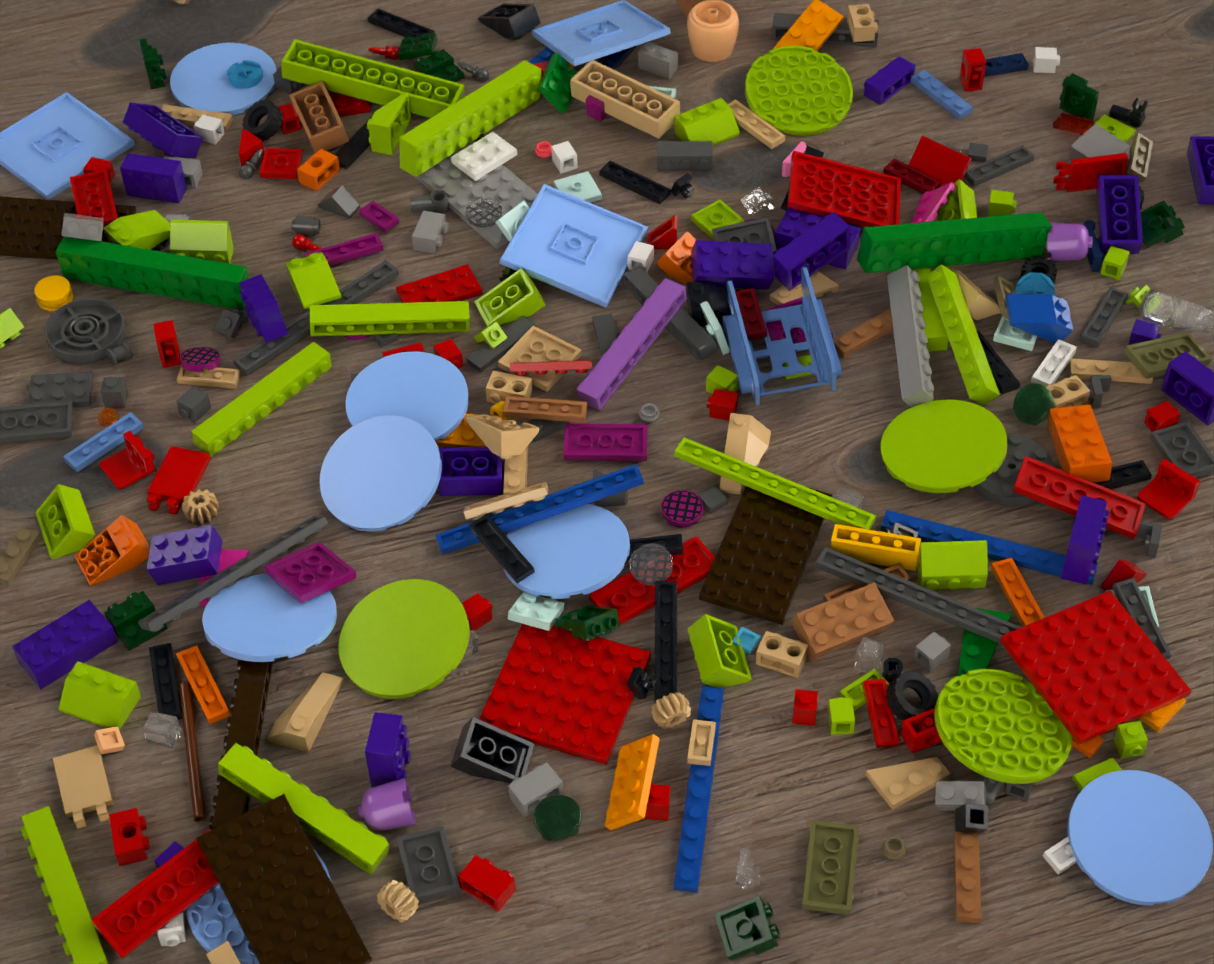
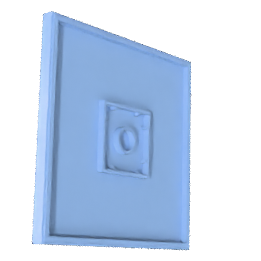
M625 0L531 31L532 37L555 53L557 52L574 66L671 34L669 27Z
M66 92L0 132V165L45 199L49 200L71 186L70 177L84 174L83 168L91 157L111 161L135 146V142L128 135Z
M544 184L500 258L499 264L516 271L522 268L530 277L607 308L621 281L622 275L625 274L628 268V255L636 241L641 242L648 227Z

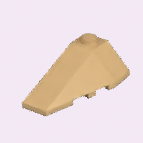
M954 265L945 266L956 273L973 319L980 320L1000 313L999 304L983 293L982 289L971 282Z
M731 413L724 454L758 467L762 456L769 449L771 431L751 415ZM721 476L719 488L721 492L741 494L745 485Z
M485 414L465 416L466 422L490 451L500 456L501 459H512L514 455H521L539 433V427L530 423H522V426H519L515 420H501L500 417Z
M322 672L274 721L266 741L309 753L343 683V677Z

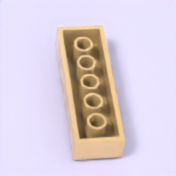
M594 60L587 63L570 80L572 97L586 103L585 99L591 95L604 102L605 113L658 139L675 123V116L680 114V101Z

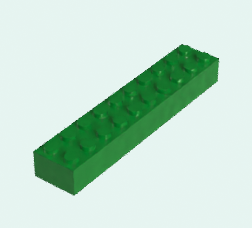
M1042 212L864 227L857 261L865 273L896 271L906 265L910 269L938 267L941 264L943 266L1027 259L1035 258L1036 256L1042 257L1051 224Z
M65 236L56 249L62 275L69 280L231 309L244 310L245 303L239 294V291L242 290L239 282L249 279L246 266Z

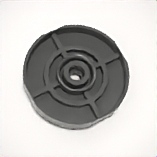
M83 298L74 300L55 310L46 322L44 334L47 345L59 359L71 363H95L97 360L107 356L106 349H113L121 345L126 335V325L123 315L113 303L98 298Z
M1018 434L1007 435V453L1002 465L995 473L993 472L986 477L985 481L974 486V489L981 496L996 504L1004 506L1032 504L1036 500L1012 491L1022 461L1027 456L1053 467L1050 455L1040 444Z

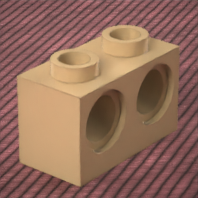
M869 4L848 6L847 22L853 42L872 41L875 39V33L878 32V24L874 22V11H871Z
M498 371L492 372L486 386L487 402L494 404L505 401L506 396L530 398L533 392L532 378Z
M1077 375L1044 387L1041 391L1039 403L1048 413L1049 409L1087 405L1090 390Z
M766 631L757 649L756 664L798 678L807 659L808 644L783 637L778 633Z

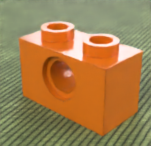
M323 149L318 150L297 169L299 183L314 191H318L340 171L338 156Z

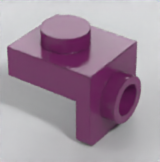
M591 95L585 99L586 115L600 122L609 115L605 113L603 101Z

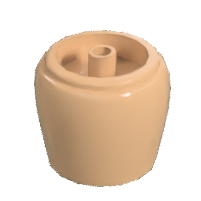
M705 0L699 2L691 9L687 18V30L692 53L695 57L707 62H719L727 59L732 54L739 29L737 12L730 4L724 1Z

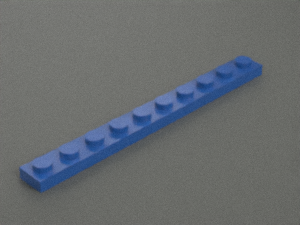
M637 464L549 494L542 500H532L520 507L510 508L489 517L503 533L637 487L644 484ZM473 522L435 535L442 555L481 542L470 530L469 525Z
M886 510L881 525V531L884 532L887 528L890 529L895 522L917 531V538H921L922 542L987 540L988 559L1001 561L1012 558L1016 566L1058 577L1062 575L1066 555L889 510ZM1098 563L1096 564L1094 577L1089 576L1087 584L1093 585Z
M702 686L697 720L716 722L711 766L691 764L674 881V890L698 893L724 688Z

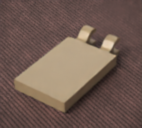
M98 745L53 758L67 819L73 817L77 830L87 827L84 814L97 810L101 823L109 821L107 807L114 804Z

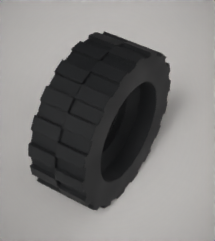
M260 100L254 103L245 113L242 123L243 129L255 135L262 142L267 141L279 131L283 121V113L271 101ZM268 114L266 121L257 127L259 121Z
M915 671L902 673L893 680L886 690L887 705L890 707L893 715L895 714L899 720L903 721L935 708L939 695L936 692V687L930 682L931 680ZM911 688L919 695L922 702L920 707L914 708L906 701L903 695L904 689Z

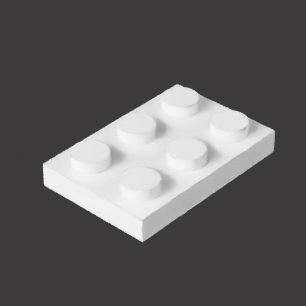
M491 132L452 156L451 163L476 181L515 157L517 149L494 132Z

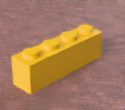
M835 524L831 549L861 562L888 567L900 563L905 570L916 571L921 538Z

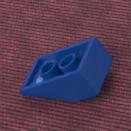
M1007 294L1005 296L1010 326L1056 343L1058 339L1063 341L1073 331L1069 305L1065 299L1053 295Z

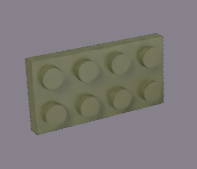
M1189 332L1127 345L1123 351L1146 379L1165 375L1168 363L1185 351L1203 365H1209L1212 359Z
M816 820L811 821L802 909L844 915L851 914L859 826Z

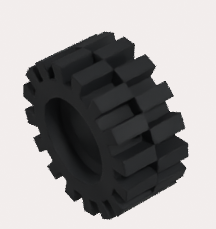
M1036 256L1035 260L1031 257L1029 261L1025 260L1023 263L1020 278L1031 272L1043 273L1051 278L1054 284L1057 267H1055V263L1051 264L1052 261L1050 259L1045 261V257L1039 259V256Z

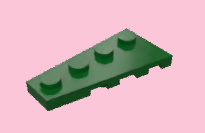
M976 608L1007 622L1011 619L1010 613ZM964 629L958 677L967 674L971 670L988 669L999 643Z

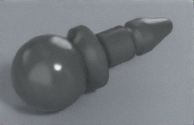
M464 62L457 63L461 69L466 70L470 74L472 73L471 77H475L477 81L485 82L489 79V73L486 69H479L478 66L474 68Z
M262 149L255 152L250 161H246L245 165L240 167L239 175L241 178L249 179L253 176L254 170L257 169L255 165L262 156Z

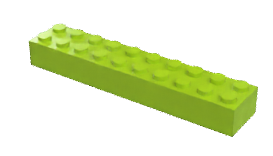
M294 39L281 61L282 78L311 86L323 81L326 89L329 91L381 105H386L404 92H408L411 113L429 118L464 98V84Z
M524 60L399 137L400 168L417 177L476 140L480 134L489 132L539 100L541 93L537 89L541 82V69Z

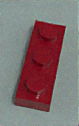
M895 158L883 169V174L901 178L902 184L922 194L940 188L941 181Z
M754 288L735 291L748 341L767 337V329Z

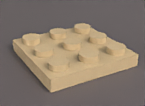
M532 326L498 361V367L515 375V372H510V363L578 360L582 356V349ZM547 370V374L535 375V371H527V375L518 376L532 378V385L548 392L564 374H555V370Z

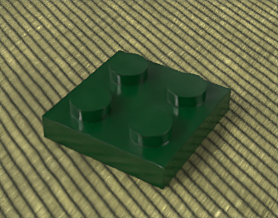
M424 33L418 37L408 36L402 39L398 51L399 60L434 54L437 43L436 33Z

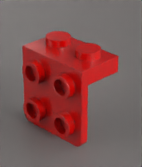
M130 430L123 434L126 448L99 463L100 469L118 490H122L155 472L153 464L155 457L149 448L146 449L139 436L135 437Z
M1163 459L1159 464L1156 477L1138 493L1137 499L1146 503V506L1163 517L1172 520L1195 498L1200 480L1170 461Z

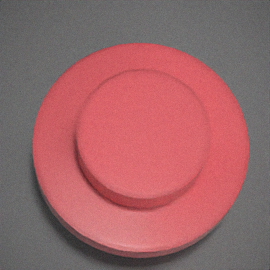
M547 141L539 142L535 148L536 155L541 158L550 157L552 155L551 144Z

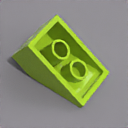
M404 92L375 111L372 118L368 120L367 129L370 134L369 143H371L372 152L393 155L399 144V137L404 135L412 121L408 92Z
M156 210L119 217L103 228L109 243L148 250L153 249L170 237V223Z
M313 253L308 257L295 258L285 263L289 282L304 309L309 308L310 305H320L342 298L323 253Z
M522 268L475 301L487 326L494 322L502 325L516 321L522 316L529 317L546 305L533 280Z

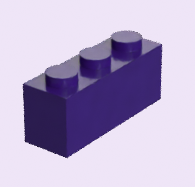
M900 56L890 61L887 66L865 81L864 96L879 105L883 104L911 82V77L915 75L916 65Z

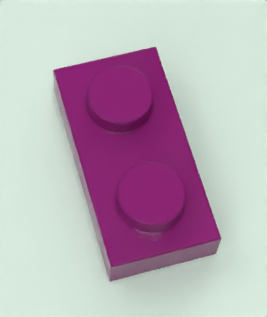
M371 201L359 210L362 218L384 233H387L399 224L398 217L374 201Z

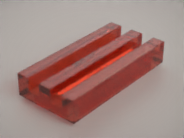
M1062 113L1057 118V121L1053 122V128L1079 135L1085 134L1095 125L1094 120Z

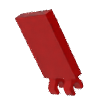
M1127 153L1071 159V164L1059 161L1056 163V170H1059V174L1054 176L1053 184H1056L1057 191L1067 189L1068 193L1096 189L1099 175H1125L1128 162Z
M171 446L147 491V502L150 503L148 508L157 511L161 501L166 500V505L170 507L168 513L177 515L181 504L184 502V496H189L190 491L194 492L211 460L210 453Z

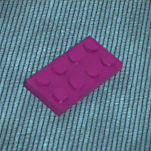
M565 423L564 460L647 461V424Z

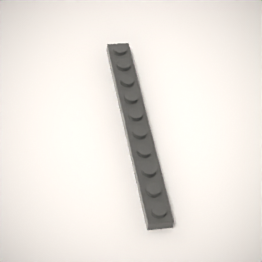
M385 260L339 290L342 298L320 305L356 304L399 276V271ZM310 310L286 325L287 335L267 343L265 340L261 341L233 360L234 365L247 376L311 334Z
M312 516L138 621L141 629L151 632L160 630L164 627V623L180 618L182 612L198 607L205 598L209 599L216 596L220 589L234 585L236 583L235 580L252 574L254 572L253 569L256 567L267 565L271 562V558L288 552L289 547L299 545L309 535L321 532L322 527L328 524L325 516Z
M827 547L823 549L815 564V567L862 587L875 582L881 595L1001 644L1000 638L1002 635L1021 628Z

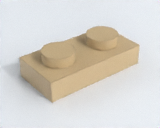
M693 719L687 764L711 766L716 722Z

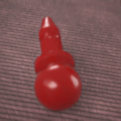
M386 46V48L371 47L368 49L374 54L384 55L386 59H399V48L396 46L391 48L389 46Z
M297 234L292 238V245L295 249H302L305 252L307 250L315 251L322 249L320 246L311 243L310 239H306L301 234Z

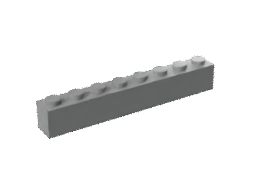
M906 265L888 274L887 281L901 396L907 405L914 407L934 400V386L931 382L930 354L927 350L926 343L928 339L924 329L926 324L922 314L924 309L920 299L922 294L918 284L920 279L917 272L912 271Z

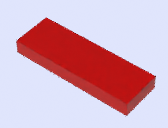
M886 679L863 681L862 687L876 748L898 746L900 741L894 715L887 705L886 690L888 687Z

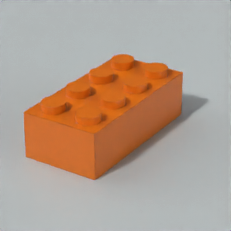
M1091 405L1049 409L1047 427L1062 470L1090 482L1110 481L1112 461Z

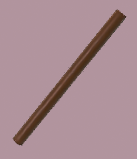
M182 682L179 684L193 818L194 821L201 822L206 817L191 689L188 682Z

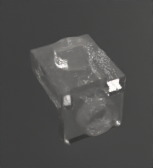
M760 187L741 199L750 215H753L765 205L770 210L774 208L771 203L773 198L768 191L763 192Z

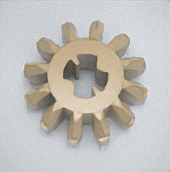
M198 488L197 492L190 491L189 496H184L182 510L187 520H191L193 524L198 521L203 524L205 520L211 522V517L217 516L219 504L214 493H210L207 489L201 492Z
M680 692L670 693L657 700L656 704H653L651 707L652 717L655 723L662 727V729L673 728L686 721V718L691 715L690 704L687 698L685 699L684 695H681Z
M392 880L384 885L377 895V902L381 905V910H384L393 920H398L399 922L407 921L416 913L419 907V901L415 897V893L411 892L409 887L404 886L402 882L398 883L396 880Z

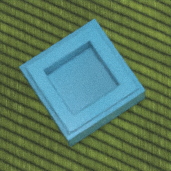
M741 627L737 632V637L741 640L739 642L745 653L750 655L761 640V636L744 627ZM737 637L733 638L734 645L738 644Z

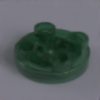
M1037 383L1028 384L1021 388L1013 402V410L1016 417L1020 421L1032 426H1037L1047 419L1050 409L1056 407L1050 390Z
M552 795L546 797L537 805L534 812V822L537 830L545 840L566 839L570 836H575L579 832L582 820L581 809L572 798L564 795Z

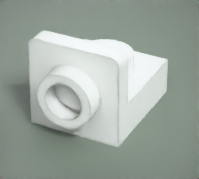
M183 912L161 930L157 931L161 946H176L179 943L186 942Z

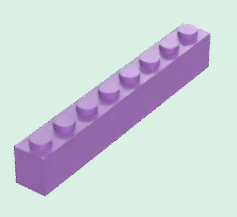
M666 278L661 284L657 285L651 297L645 300L643 307L634 314L632 321L623 328L622 333L612 342L609 350L601 356L600 361L590 370L586 379L578 385L579 401L587 402V406L598 411L602 409L687 300L685 286Z

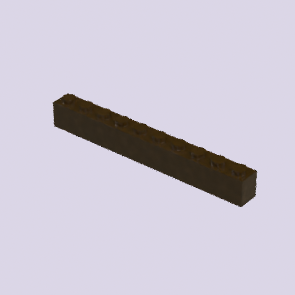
M238 660L237 672L239 677L234 680V692L236 694L235 697L231 698L230 704L232 716H229L227 719L229 733L228 736L224 737L225 755L237 743L242 747L250 748L254 755L258 757L273 661L252 662ZM221 775L217 776V789L219 790L218 795H214L213 809H215L214 816H210V830L249 811L251 795Z

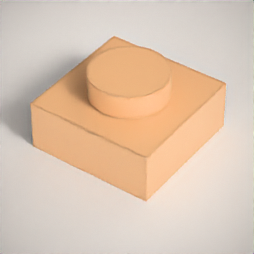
M118 726L96 730L94 737L101 754L123 751L125 744Z

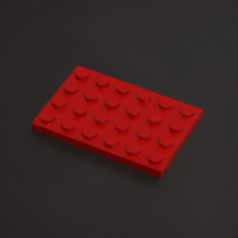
M793 151L791 156L788 208L820 216L830 215L835 211L845 222L863 227L899 224L901 178Z

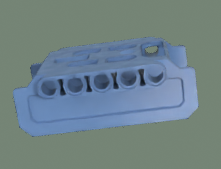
M807 267L801 268V287L804 295L801 305L761 312L765 326L767 322L781 321L786 339L771 341L767 329V337H764L767 349L754 351L751 340L748 341L733 283L731 280L727 281L728 303L731 315L722 317L723 327L735 373L738 375L741 395L751 393L756 406L760 405V396L830 384L831 390L834 392L836 391V377L842 375L840 361L821 299H816ZM801 328L804 331L807 342L793 344L790 334L791 329ZM809 349L812 363L809 366H802L798 362L796 352ZM770 357L772 371L770 373L760 372L756 359ZM787 362L789 366L783 367L782 364ZM804 372L814 374L818 379V383L765 392L763 386L768 379Z

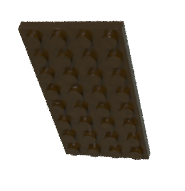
M0 196V255L58 260L56 249L64 237L62 236L64 213L77 215L75 202ZM115 205L118 218L133 215L137 212L135 206ZM103 229L101 241L109 243L108 238Z
M746 486L700 591L699 600L783 625L825 518ZM815 490V491L820 492V493H822V494H825V495H827V496L833 497L832 494H829V493H826V492H822V491H819V490Z
M284 794L196 838L259 964H368L372 962L368 950Z

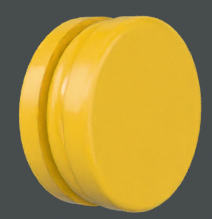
M48 276L41 279L35 285V297L39 307L43 310L55 311L73 300L71 285L62 276Z

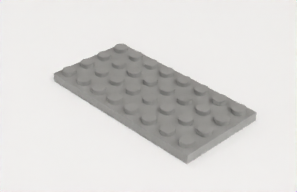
M472 141L464 148H461L415 178L431 192L444 190L447 194L449 208L497 249L509 241L497 224H495L496 220L491 222L494 224L492 226L490 224L486 225L488 227H479L481 226L479 224L475 226L467 219L466 214L468 210L475 204L481 205L483 202H487L489 205H492L490 203H493L501 209L498 212L501 213L502 211L503 216L523 200L530 208L538 194L503 164L476 181L452 164L451 157L475 143V141ZM485 204L482 207L486 209L488 206ZM480 208L476 210L478 213L483 211ZM490 208V209H488L487 211H488L489 213H491V212H493L494 210H492V209ZM473 212V213H471V214H469V215H471L472 217H474V216L477 215V214H475V213ZM484 212L481 215L485 217L488 214ZM495 212L492 215L497 217L499 214ZM478 216L475 219L479 221L482 218ZM489 216V217L486 218V219L490 221V220H492V219H494V218H492L491 216ZM483 220V221L480 222V223L484 225V224H486L487 222H486L485 220Z

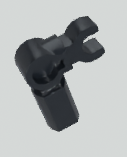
M1136 98L1132 104V111L1131 109L1113 104L1109 117L1124 122L1129 121L1131 126L1138 128L1146 118L1145 109L1148 106V101H1145L1143 105H1139L1138 98Z

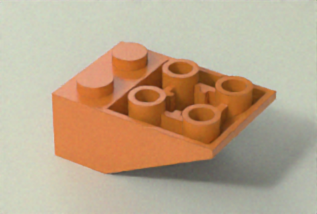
M687 231L656 263L669 277L687 285V282H693L691 250L696 239Z
M121 515L74 556L89 585L94 586L138 567L149 557L150 546L139 526Z

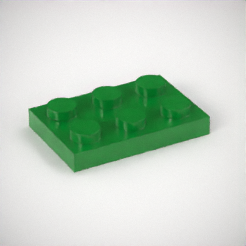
M556 52L551 56L537 90L562 114L567 111L572 99L570 80L577 72Z

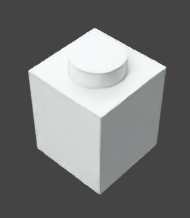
M1035 47L1033 72L1055 73L1056 66L1060 65V55H1057V48Z
M202 115L195 122L194 131L203 137L202 141L216 145L225 134L221 119Z
M569 141L551 146L552 161L560 173L578 168L577 154Z
M636 241L628 255V270L632 271L641 267L647 273L654 260V246Z

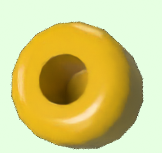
M500 401L490 408V416H499L501 420H509L511 417H503L505 401Z

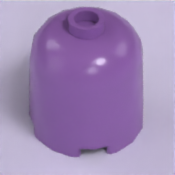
M1050 223L1052 233H1048L1047 252H1051L1052 256H1049L1048 259L1052 262L1078 261L1086 257L1088 248L1093 246V236H1089L1088 230L1084 225Z
M405 778L369 788L363 793L362 806H358L360 820H365L370 829L385 831L416 824L415 812L411 811L409 804L412 801V797Z

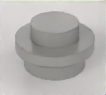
M650 403L643 405L639 411L640 419L647 423L655 422L660 415L658 408Z

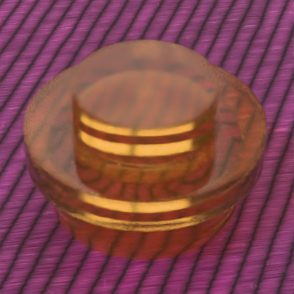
M112 408L103 409L98 417L100 425L108 427L119 420L118 413Z

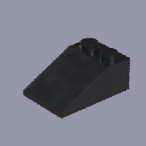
M502 3L478 17V21L504 38H513V40L522 38V34L531 32L536 26L541 24L534 4Z
M709 281L687 282L686 295L689 315L700 326H706L707 322L700 304L707 301L719 324H723L722 317L731 315L727 286Z
M472 717L462 728L450 767L471 776L511 783L514 779L526 775L534 743Z

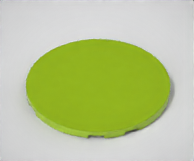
M783 46L772 49L769 53L755 60L747 73L745 96L752 112L778 131L790 135L809 136L834 128L846 117L852 103L853 87L846 70L843 67L841 68L836 63V60L824 52L822 54L814 51L813 48L805 46Z
M935 400L911 407L891 421L881 439L882 461L890 475L896 480L899 479L904 482L907 487L929 493L957 492L960 488L974 487L986 480V477L999 469L1007 453V435L1001 421L986 408L961 400Z
M407 579L384 585L364 597L353 608L344 622L339 637V657L342 667L353 683L364 692L379 698L403 699L413 697L416 693L426 689L431 690L443 682L444 678L452 670L457 668L466 652L470 635L467 614L457 596L448 588L436 582L423 579Z
M996 669L971 670L967 674L951 679L945 685L936 701L934 718L936 729L942 742L962 764L987 778L1011 784L1039 782L1055 774L1063 766L1070 753L1072 735L1037 689L1017 674Z

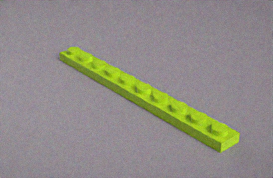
M685 437L674 451V457L837 524L870 530L875 522L876 515Z

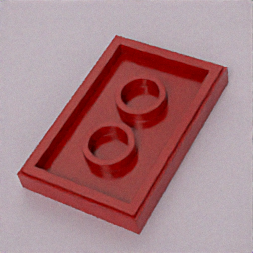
M921 136L909 166L941 181L940 186H944L951 182L955 183L959 179L962 181L972 158L932 139Z

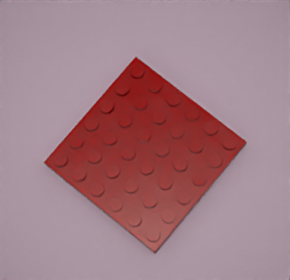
M1111 591L1004 634L1000 638L1001 644L1079 745L1116 729L1118 724L1129 723L1189 696L1192 691Z
M522 624L479 720L535 745L607 765L635 697L634 693L628 688L627 683L634 667H642L644 671L646 670L651 658V652L595 637V639L590 641H583L582 638L572 637V632L566 631V628L556 627L555 625L547 631Z

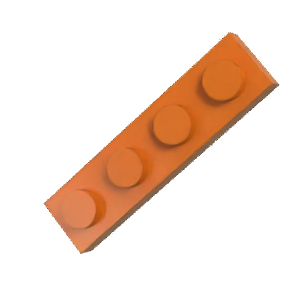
M1008 558L993 562L991 569L1022 627L1045 618L1014 560Z
M196 645L176 653L177 659L209 725L229 717V709L198 646Z

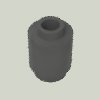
M297 215L296 219L292 220V230L295 231V234L314 236L320 233L321 222L316 217Z

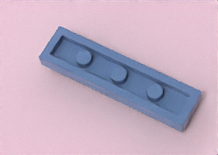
M926 70L911 77V83L958 120L973 112V107Z
M130 412L64 455V460L72 469L79 472L123 443V434L130 430L135 435L144 429L143 423Z

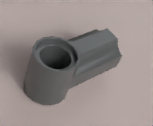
M435 190L430 195L410 197L412 213L433 211L445 214L449 211L447 194L444 190Z

